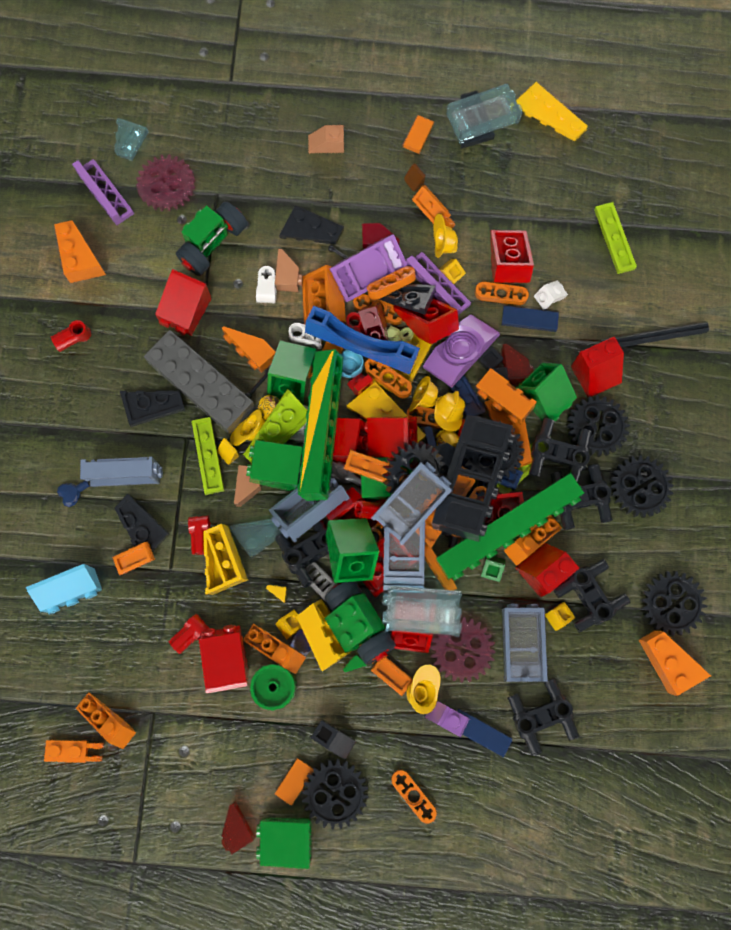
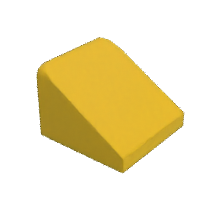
M450 259L439 268L453 284L466 274L457 259Z
M224 438L217 452L229 465L239 457V454L230 442Z
M274 585L266 587L268 591L286 604L288 592L286 587Z
M562 602L545 614V617L555 631L575 619V616L565 602Z
M295 609L276 623L277 628L285 639H289L302 629L296 617L298 614Z

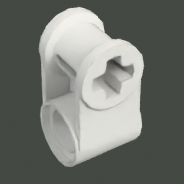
M263 266L258 272L257 303H276L275 271L270 266Z
M294 323L289 327V339L293 344L315 349L322 348V339L317 337L315 339L314 336L305 333V324ZM295 331H299L302 333L298 337L293 335Z

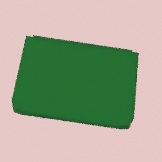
M495 556L490 559L486 557L481 577L500 582L506 560Z
M356 655L343 668V671L346 673L367 665Z

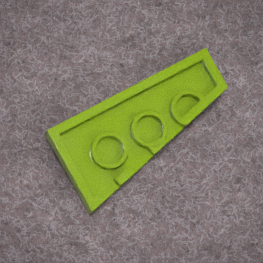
M287 389L250 445L254 446L255 440L285 444L307 423L306 413L308 410ZM249 445L243 455L252 463L253 457H249Z

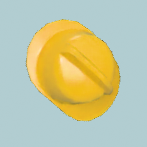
M439 213L436 215L433 225L435 256L437 258H440L442 254L456 253L458 244L456 232L452 228L445 226L444 218Z
M425 376L416 387L413 401L409 408L410 412L417 406L424 408L435 406L438 388L431 382L429 376Z
M459 391L447 393L436 400L434 418L436 423L446 431H457L462 424L465 402L459 396Z
M261 410L253 411L248 418L236 427L230 436L231 445L237 446L246 440L253 441L265 423Z
M432 665L421 666L415 672L413 681L406 691L408 702L420 714L432 712L437 702L441 677L437 668Z

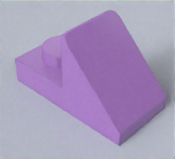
M438 701L433 711L425 716L428 720L459 737L462 736L470 720L468 717Z

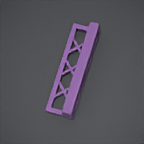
M94 159L83 166L79 161L72 164L77 174L116 226L134 214ZM92 167L97 169L95 176L89 175L87 170ZM98 180L106 181L105 189L97 186ZM115 194V202L108 201L107 195ZM124 207L127 209V212L119 216L117 208Z
M423 252L415 258L411 255L406 260L407 265L415 269L416 279L422 285H435L436 293L434 298L457 309L458 315L471 305V302ZM422 259L427 264L426 269L418 262ZM429 273L437 274L439 281L437 282ZM442 286H448L451 289V295ZM454 299H461L464 305L460 306Z

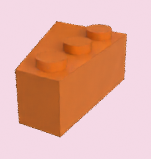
M72 220L54 224L63 272L70 283L106 275Z
M491 368L476 385L477 394L484 400L487 398L493 402L491 405L499 412L501 410L508 414L506 417L514 424L518 422L521 425L537 403L534 399L530 400L527 398L522 390L516 389L508 380Z
M655 630L639 639L640 644L669 694L678 696L711 676L665 632Z

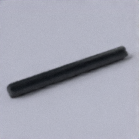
M707 322L615 338L620 347H627L707 333L709 325Z

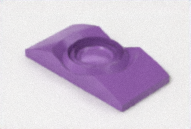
M394 234L342 260L331 267L330 271L345 302H349L367 292V286L370 283L408 265Z
M469 315L459 322L458 331L452 333L444 342L435 347L423 368L452 388L500 336V333L473 315Z

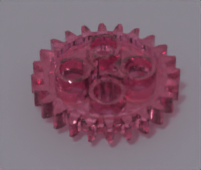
M161 155L160 160L154 157V162L147 160L149 165H142L144 171H138L140 177H136L138 182L136 187L139 196H141L143 202L147 203L148 207L152 205L154 210L160 207L161 212L167 207L168 211H171L172 206L176 210L178 209L177 204L184 206L183 200L190 201L188 195H193L191 189H195V178L189 164L185 165L183 159L179 161L176 156L172 160L170 155H168L167 159H164V156Z
M463 617L459 623L458 619L454 618V624L448 620L447 628L441 625L442 632L435 631L438 639H432L436 646L430 647L431 650L435 651L431 658H437L433 665L440 664L441 667L438 671L442 672L445 670V678L452 675L453 682L457 677H459L460 683H463L464 677H466L468 682H471V676L478 680V673L486 674L483 669L484 667L491 668L487 662L494 661L490 654L496 651L490 649V646L494 645L495 642L488 641L492 635L484 634L487 628L481 630L480 622L473 625V619L466 623V618ZM452 632L460 633L461 640L459 643L451 640ZM472 638H477L480 641L478 649H473L470 646ZM446 643L457 647L465 645L466 650L479 653L480 656L476 657L469 653L460 655L459 650L447 647ZM447 651L454 652L455 660L453 662H448L445 659ZM467 657H471L474 660V666L471 669L464 665V660Z

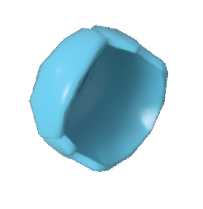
M345 350L341 354L344 358L342 376L354 378L361 374L364 368V358L362 355Z

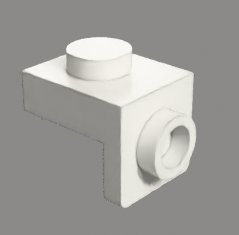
M557 280L544 285L534 297L543 310H545L552 303L564 299L568 294Z

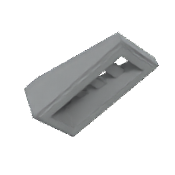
M314 562L307 566L306 570L309 572L315 567L316 570L310 574L312 579L319 573L321 575L310 586L326 602L325 596L337 584ZM326 579L327 581L318 588L317 586Z

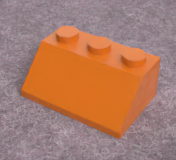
M325 265L303 276L302 291L305 325L313 306L331 312L341 322H346L345 301L330 271L332 266Z

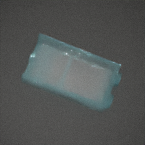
M508 83L449 103L447 107V117L460 144L514 123L518 124L522 115V108L517 104L514 91L510 90Z
M389 586L388 593H384L383 605L387 606V610L383 611L382 624H386V632L390 630L459 637L462 629V624H459L461 617L459 602L462 591Z

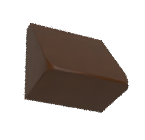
M414 163L405 175L404 181L412 191H416L424 186L425 174Z

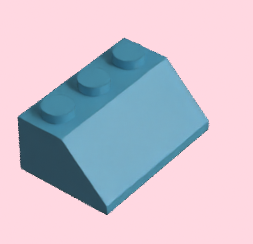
M85 564L26 587L41 612H48V614L60 611V607L65 605L67 607L79 603V599L84 597L86 599L98 595L97 592L102 590L95 568Z

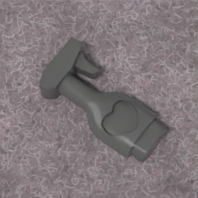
M340 461L338 463L332 462L331 478L345 484L353 482L362 487L361 478L357 477L353 472L344 470V463ZM354 488L362 496V489Z

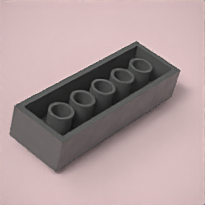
M171 330L144 356L151 367L229 435L255 409L251 399Z

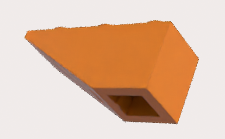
M222 327L223 338L227 343H233L237 347L235 349L241 357L245 356L249 360L248 364L254 370L258 369L262 373L271 365L275 351L264 339Z
M552 515L547 518V523L539 528L535 525L530 529L532 531L530 534L523 538L520 537L514 544L504 550L516 566L562 529Z
M254 623L243 639L244 642L294 674L298 672L306 659L304 655Z
M90 692L87 693L76 707L77 711L109 744L124 749L136 734V731L126 721Z

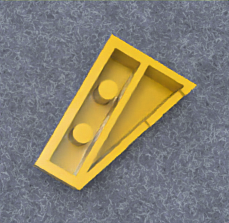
M220 524L205 530L206 594L214 595L247 581L248 578L229 526Z
M321 599L311 604L296 617L321 670L324 671L350 652L345 653L324 619L331 612Z

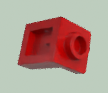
M361 373L349 381L347 386L356 396H359L373 384V379L369 375L364 376Z

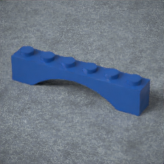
M313 306L306 319L305 333L409 375L420 350L419 347L404 341H385L366 336L345 325L331 312Z

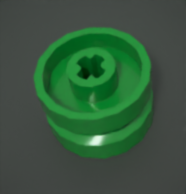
M273 664L263 666L256 671L250 684L251 697L254 702L261 708L271 711L282 709L290 704L297 688L293 674L282 666ZM272 683L276 684L277 689L275 691H271L269 689L272 686Z

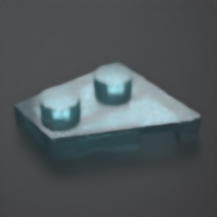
M117 118L118 132H116L115 153L117 156L133 161L149 131L144 126Z
M271 519L229 527L250 558L276 541L275 537L281 534Z

